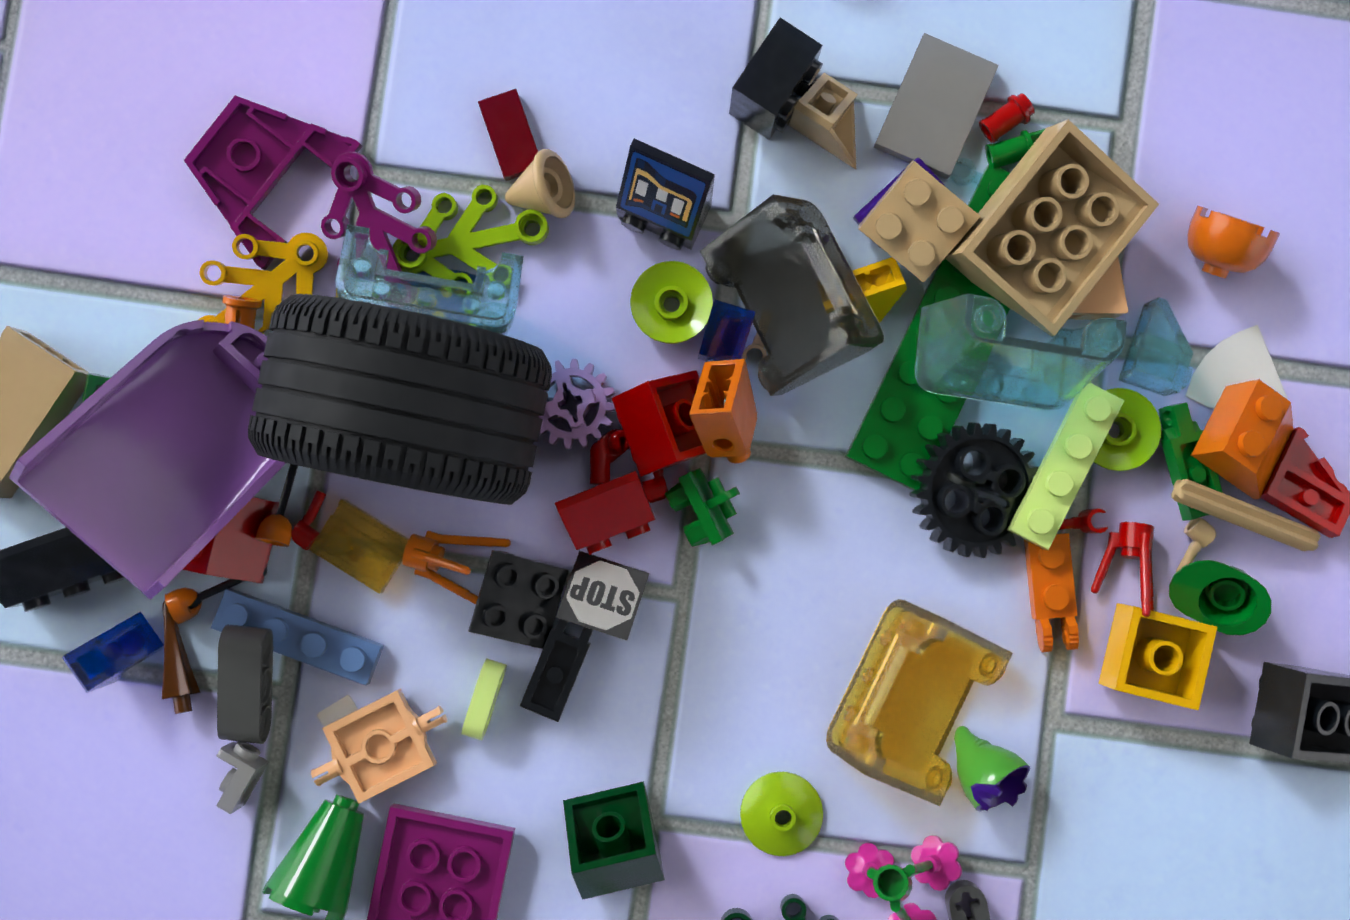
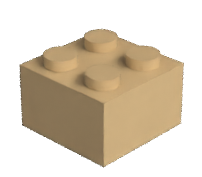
M912 160L858 225V229L924 283L981 216Z

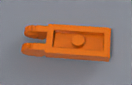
M1069 533L1056 534L1049 550L1042 549L1024 539L1032 619H1035L1040 651L1051 652L1053 649L1052 627L1049 621L1051 618H1061L1062 640L1066 649H1078L1079 632L1074 617L1077 616Z

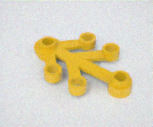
M299 233L293 236L288 243L257 240L254 236L240 234L232 242V250L237 257L251 260L259 255L285 260L272 271L225 266L219 261L210 260L202 264L199 274L204 283L212 286H219L223 283L253 285L241 296L264 300L263 327L258 330L264 334L265 331L269 330L271 316L276 306L282 302L283 284L296 273V294L313 295L314 273L320 271L327 263L328 249L325 242L312 233ZM244 239H249L253 243V251L248 255L242 254L239 249V245ZM306 245L310 246L314 252L312 259L309 261H303L299 256V250ZM213 265L218 266L221 270V276L216 281L210 280L207 276L209 267ZM226 308L217 316L206 315L198 320L224 323Z

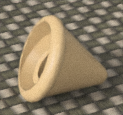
M550 149L540 150L530 165L506 192L505 201L512 206L533 209L557 218L568 217L574 209L575 189L565 162L556 152Z

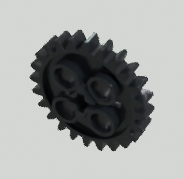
M970 422L967 425V429L963 426H952V436L948 433L937 434L941 446L927 444L925 448L931 456L929 460H916L917 464L924 469L923 474L911 475L912 480L920 483V489L910 492L909 495L921 499V504L912 509V512L918 515H926V518L919 525L920 529H934L929 538L931 541L936 543L944 541V550L954 552L957 549L958 555L970 557L973 552L974 556L986 558L987 549L991 553L1000 555L1002 554L1001 542L1007 546L1015 547L1014 535L1007 529L1033 480L1032 477L1039 468L1028 465V462L1035 453L1033 451L1020 452L1025 440L1022 438L1010 440L1011 430L999 429L997 431L996 424L985 423L981 428L980 423ZM970 452L973 457V466L966 472L963 462L965 456ZM1005 471L1008 480L1006 486L1001 490L998 480L1002 472ZM950 472L962 481L976 483L975 486L979 490L1007 502L1006 507L1003 508L991 499L978 497L979 494L976 491L947 479V473ZM953 490L956 500L952 508L948 510L945 505L946 495ZM988 508L990 512L989 522L984 527H982L980 520L981 514L985 509Z

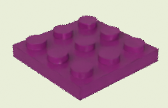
M393 803L388 814L367 920H497L516 828Z

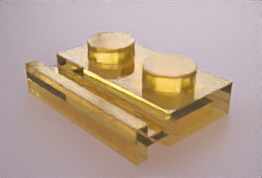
M340 499L338 507L333 515H330L309 551L377 593H383L402 562L405 546L409 538L346 499Z

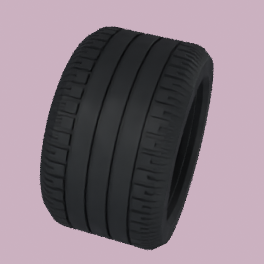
M293 294L276 306L269 326V330L273 332L268 333L263 355L268 360H262L258 384H261L262 388H256L252 411H256V415H250L248 425V439L257 455L359 479L498 504L512 505L526 493L532 475L528 468H533L537 446L533 445V442H538L543 421L539 416L544 415L548 393L545 390H549L552 378V367L542 349L527 342L478 327L416 312L343 298Z

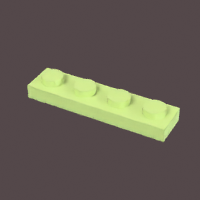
M1088 381L1081 384L1007 529L1008 531L1042 549L1049 550L1125 400Z

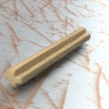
M1189 479L1177 480L1173 485L1174 489L1171 497L1176 502L1301 551H1314L1318 548V541L1321 536L1315 529Z

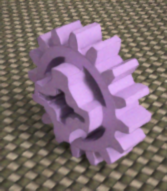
M572 359L570 368L566 369L559 360L555 361L556 372L552 373L550 388L556 383L558 390L553 400L546 402L544 415L539 416V418L543 419L540 435L549 431L551 434L548 443L555 445L560 438L564 439L566 449L571 450L574 440H579L582 447L586 448L588 447L587 437L592 434L599 440L602 438V434L598 429L601 424L607 427H611L613 424L606 417V413L616 411L614 404L607 402V398L615 394L614 388H602V385L607 380V376L602 373L594 377V365L588 363L584 370L579 369L577 359ZM571 377L583 379L594 388L581 390L574 386ZM566 387L576 400L582 399V403L577 405L576 416L578 422H576L567 409H561V406L567 403ZM599 404V410L595 419L587 426L585 418L590 408ZM562 418L568 421L572 432L557 429L549 420Z

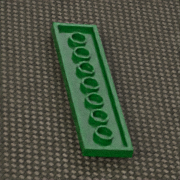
M989 163L979 180L968 206L976 213H979L1010 172L999 167L993 169V165ZM944 259L937 267L845 457L913 491L920 489V483L911 479V475L923 474L924 471L917 464L916 460H929L931 456L925 446L930 444L940 447L937 434H950L952 426H954L1010 308L973 284L949 261Z

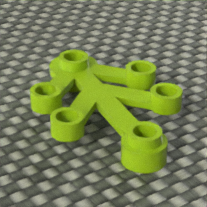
M479 185L473 190L472 201L448 237L438 239L436 246L432 250L420 253L419 258L415 261H408L407 252L411 249L408 243L397 239L392 248L402 272L410 275L426 272L448 286L449 291L456 298L466 299L474 292L473 280L465 273L459 272L455 274L435 258L453 255L487 277L495 289L505 291L514 283V274L511 269L504 264L494 263L477 252L476 249L519 240L527 245H538L547 238L549 225L541 212L529 209L521 212L514 224L472 232L483 214L492 211L498 203L497 194L492 187ZM488 192L492 194V199L488 204L481 205L478 203V197L481 193ZM440 193L433 198L432 209L421 224V226L430 227L435 234L444 220H451L458 213L457 202L447 193ZM442 201H450L452 203L449 212L440 213L438 211V206ZM531 223H536L540 226V231L535 236L526 234V227ZM419 233L417 237L418 242L426 247L427 238L423 233ZM499 271H506L508 273V280L503 284H497L494 281V276ZM465 279L468 281V288L462 293L456 292L454 289L456 281Z

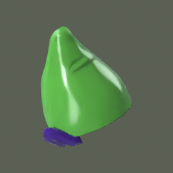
M965 726L958 727L954 735L957 754V775L965 796L976 811L980 812L988 811L989 808L996 807L1004 802L1013 807L1017 803L1018 795L1026 791L1027 784L1024 780L1030 771V766L1016 753L978 738Z

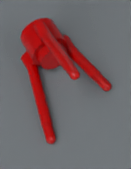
M1121 522L1119 533L1109 532L1108 545L1091 587L1092 593L1096 594L1099 592L1116 549H1121V557L1140 560L1141 608L1144 617H1149L1151 610L1154 611L1152 573L1154 526L1137 522Z

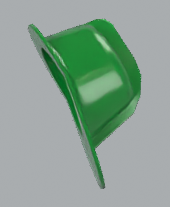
M1213 560L1195 561L1183 566L1176 572L1169 584V597L1176 609L1201 623L1217 626V631L1227 635H1246L1255 632L1266 624L1271 614L1272 600L1267 589L1244 570L1228 566L1224 563Z

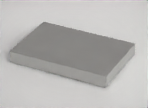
M924 33L874 144V148L909 163L918 157L934 174L948 179L952 174L999 65Z

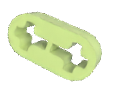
M486 658L463 724V735L483 740L505 676L506 664Z

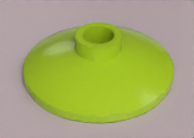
M665 261L649 267L638 277L631 292L630 307L635 323L645 335L658 342L676 344L692 339L704 329L712 313L713 297L707 280L697 269L683 262ZM669 298H675L680 304L679 308L674 312H669L664 308V302Z
M1126 388L1105 390L1125 400L1113 422L1119 427L1120 433L1117 438L1111 437L1109 433L1107 434L1093 463L1113 471H1126L1137 468L1152 457L1159 445L1161 438L1159 415L1153 404L1136 391Z
M784 771L772 772L754 781L744 794L740 808L741 824L747 838L759 850L774 856L793 855L810 846L818 836L823 822L821 799L815 788L803 777ZM781 810L788 811L791 814L790 820L785 824H780L775 820L776 814Z

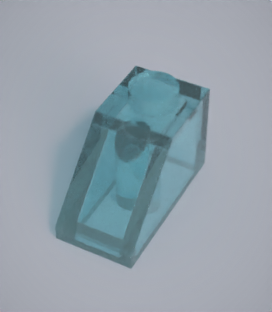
M1158 297L1143 305L1118 379L1119 381L1162 396L1180 393L1181 389L1188 385L1193 372V367L1189 365L1193 351L1166 299Z

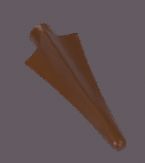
M164 600L162 699L172 698L175 714L192 711L190 695L201 692L191 669L178 624L172 618Z

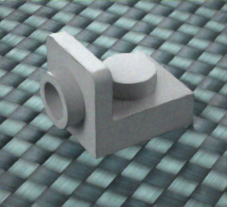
M239 741L237 743L231 742L221 747L216 755L221 760L235 767L227 773L220 784L219 790L223 794L216 805L229 814L234 813L246 804L269 761L259 756L260 751L253 745Z

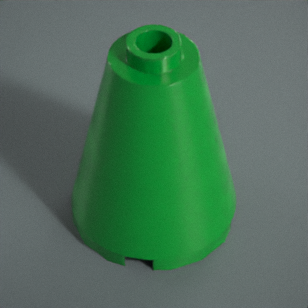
M336 794L334 801L325 799L269 878L262 893L270 894L269 899L280 905L312 916L314 912L319 913L321 909L328 911L325 920H344L349 904L364 813L357 810L358 802Z

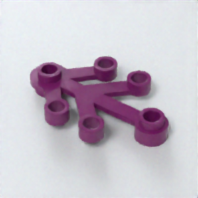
M358 152L343 153L335 159L331 169L332 180L338 189L329 214L322 219V232L330 239H338L349 233L350 222L346 215L354 199L359 216L345 254L338 259V271L346 278H354L364 273L366 261L363 255L370 239L386 278L380 289L381 300L387 307L404 310L415 303L418 294L417 288L410 278L403 275L387 233L408 243L410 248L416 253H425L432 250L436 246L437 236L430 227L421 226L415 228L380 210L375 206L371 193L392 202L398 212L406 214L417 210L421 205V195L417 189L411 186L400 188L374 175L370 161ZM352 165L358 170V180L353 179L350 174ZM403 193H407L411 197L410 207L403 204ZM332 219L338 221L340 225L339 233L332 229ZM419 233H423L428 241L426 247L419 244L417 239ZM348 258L355 262V272L349 269L347 265ZM398 285H402L407 292L406 298L399 295Z

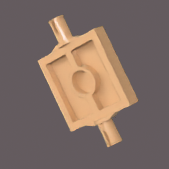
M400 688L326 725L322 729L331 746L332 761L311 770L312 778L328 771L327 774L314 780V783L317 786H321L323 783L340 775L350 785L359 804L435 766L437 762L427 743L426 732L447 722L446 714L430 721V719L442 714L444 710L441 706H438L418 717L411 710Z

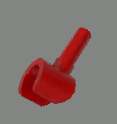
M663 470L654 472L653 479L642 482L649 503L666 498L665 493L668 491Z
M318 490L312 499L306 515L304 514L303 519L291 531L293 542L304 550H308L320 535L317 530L310 526L314 522L326 496L325 493Z
M1098 508L1082 510L1078 517L1064 519L1059 530L1080 529L1084 533H1103L1108 527L1094 528L1091 518L1095 513H1106V511Z

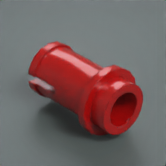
M1023 93L1017 96L1010 95L1007 99L1008 103L984 120L979 121L982 133L991 143L998 141L1000 137L1020 123L1025 125L1030 122V116L1035 113V109L1026 95Z

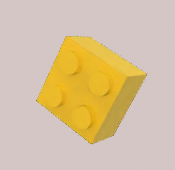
M1117 603L1098 684L1113 690L1199 711L1218 627L1152 610L1149 617H1144L1142 615V608Z

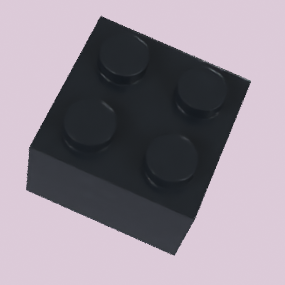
M780 17L732 87L729 114L768 140H770L776 130L783 133L790 123L794 107L800 99L798 97H802L818 80L817 74L823 65L818 59L823 45Z

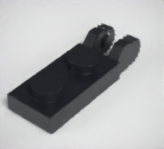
M559 619L556 627L551 629L520 703V707L556 722L560 720L591 643L588 641L593 632V629L584 627L580 637H575L565 632L569 622Z

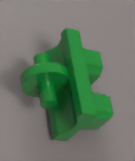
M698 468L679 477L680 482L665 493L671 508L675 512L692 505L698 520L683 527L684 533L692 547L708 542L713 546L734 534L727 519L737 514L730 501L731 498L740 494L737 486L725 491L719 477L708 482L702 469Z

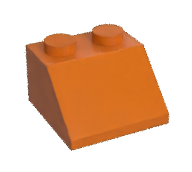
M1260 379L1226 386L1191 456L1252 499H1260L1294 430L1291 402Z

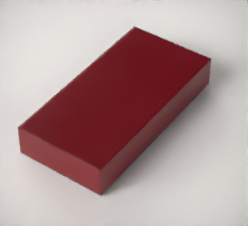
M515 88L478 101L505 181L519 177L534 160L538 152L517 89Z

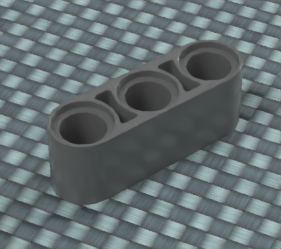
M227 624L221 632L218 643L217 735L221 740L263 744L268 737L272 718L273 633L271 629Z

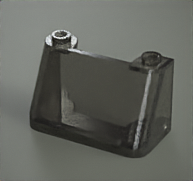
M773 194L700 250L706 263L705 269L709 278L718 285L722 284L726 287L736 288L768 353L758 363V379L770 396L783 395L871 351L883 343V331L827 221L820 210L811 202Z

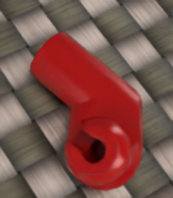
M612 429L591 446L590 484L601 485L610 481L611 463L630 448L623 430Z

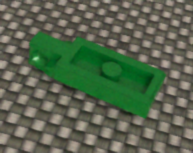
M1187 402L1158 409L1163 429L1161 430V444L1172 484L1174 485L1177 480L1189 479L1223 493L1218 474L1191 456L1203 430H1200L1196 421H1192ZM1177 502L1182 521L1194 520L1209 515Z

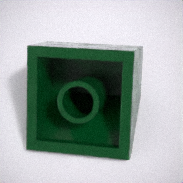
M644 781L563 800L571 874L582 900L665 880L658 839Z

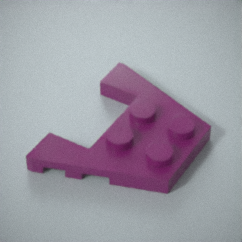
M235 95L186 156L184 162L214 205L220 210L236 236L248 234L254 236L257 240L287 243L286 240L255 218L253 213L304 149H307L332 169L333 163L339 155L346 152H358L362 145L350 137H344L327 131L323 127L312 123L308 124L285 113ZM244 239L241 241L247 251L251 253L253 251L251 240ZM259 255L253 259L256 265L263 270H266L274 260L272 257Z

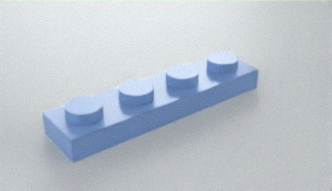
M232 588L225 589L211 629L222 632L227 624L271 629L274 652L365 686L371 682L384 644Z

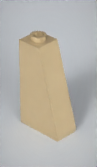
M10 326L5 327L0 337V498L13 497L19 486L9 477L16 461L68 416L84 392L88 371L31 333Z

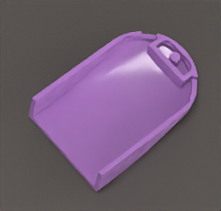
M196 320L167 330L147 345L16 461L9 479L151 600L177 576L286 464L285 462L257 455L248 439L250 415H256V411H252L256 388H262V385L258 384L262 360H268V358L263 356L267 336L251 327L232 321L229 324Z

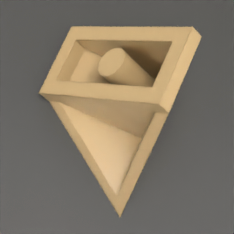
M823 73L795 105L789 126L856 169L854 100L858 94L828 74Z

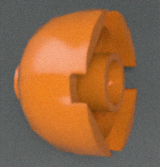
M1197 205L1190 221L1187 240L1192 255L1204 262L1202 271L1226 279L1229 271L1246 273L1256 269L1266 261L1280 235L1279 232L1270 230L1268 236L1265 237L1261 235L1265 227L1212 210L1209 217H1205L1208 208Z

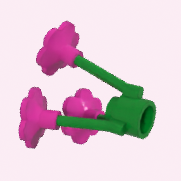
M931 835L924 839L922 845L915 846L911 851V859L914 865L909 864L901 868L900 866L893 865L894 858L889 851L878 850L872 843H864L859 847L858 852L850 853L845 859V866L849 871L847 883L855 891L863 890L866 896L870 898L880 897L890 901L891 910L895 913L891 914L888 920H937L934 913L930 910H921L915 903H907L903 906L902 901L910 895L912 890L911 878L913 876L920 883H929L937 891L946 889L950 881L959 879L962 874V867L957 861L959 850L955 844L951 842L943 843L940 837Z

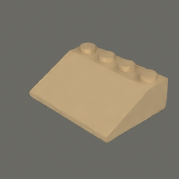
M1068 119L1047 127L979 211L978 214L981 217L945 259L973 284L1050 336H1055L1158 207L1159 203Z

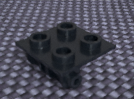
M492 550L468 632L543 649L553 627L569 570L517 557L508 552Z

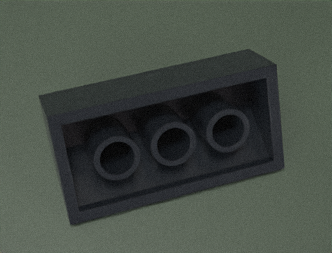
M66 527L0 550V603L4 608L23 606L24 611L29 612L50 605L49 597L63 593L64 598H70L91 590L89 583L103 579L104 585L126 579Z

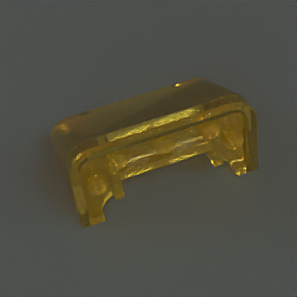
M902 599L893 601L884 611L829 725L826 736L827 747L831 752L864 775L940 806L951 786L952 770L950 764L940 757L939 754L974 681L987 686L998 681L1005 673L1013 653Z

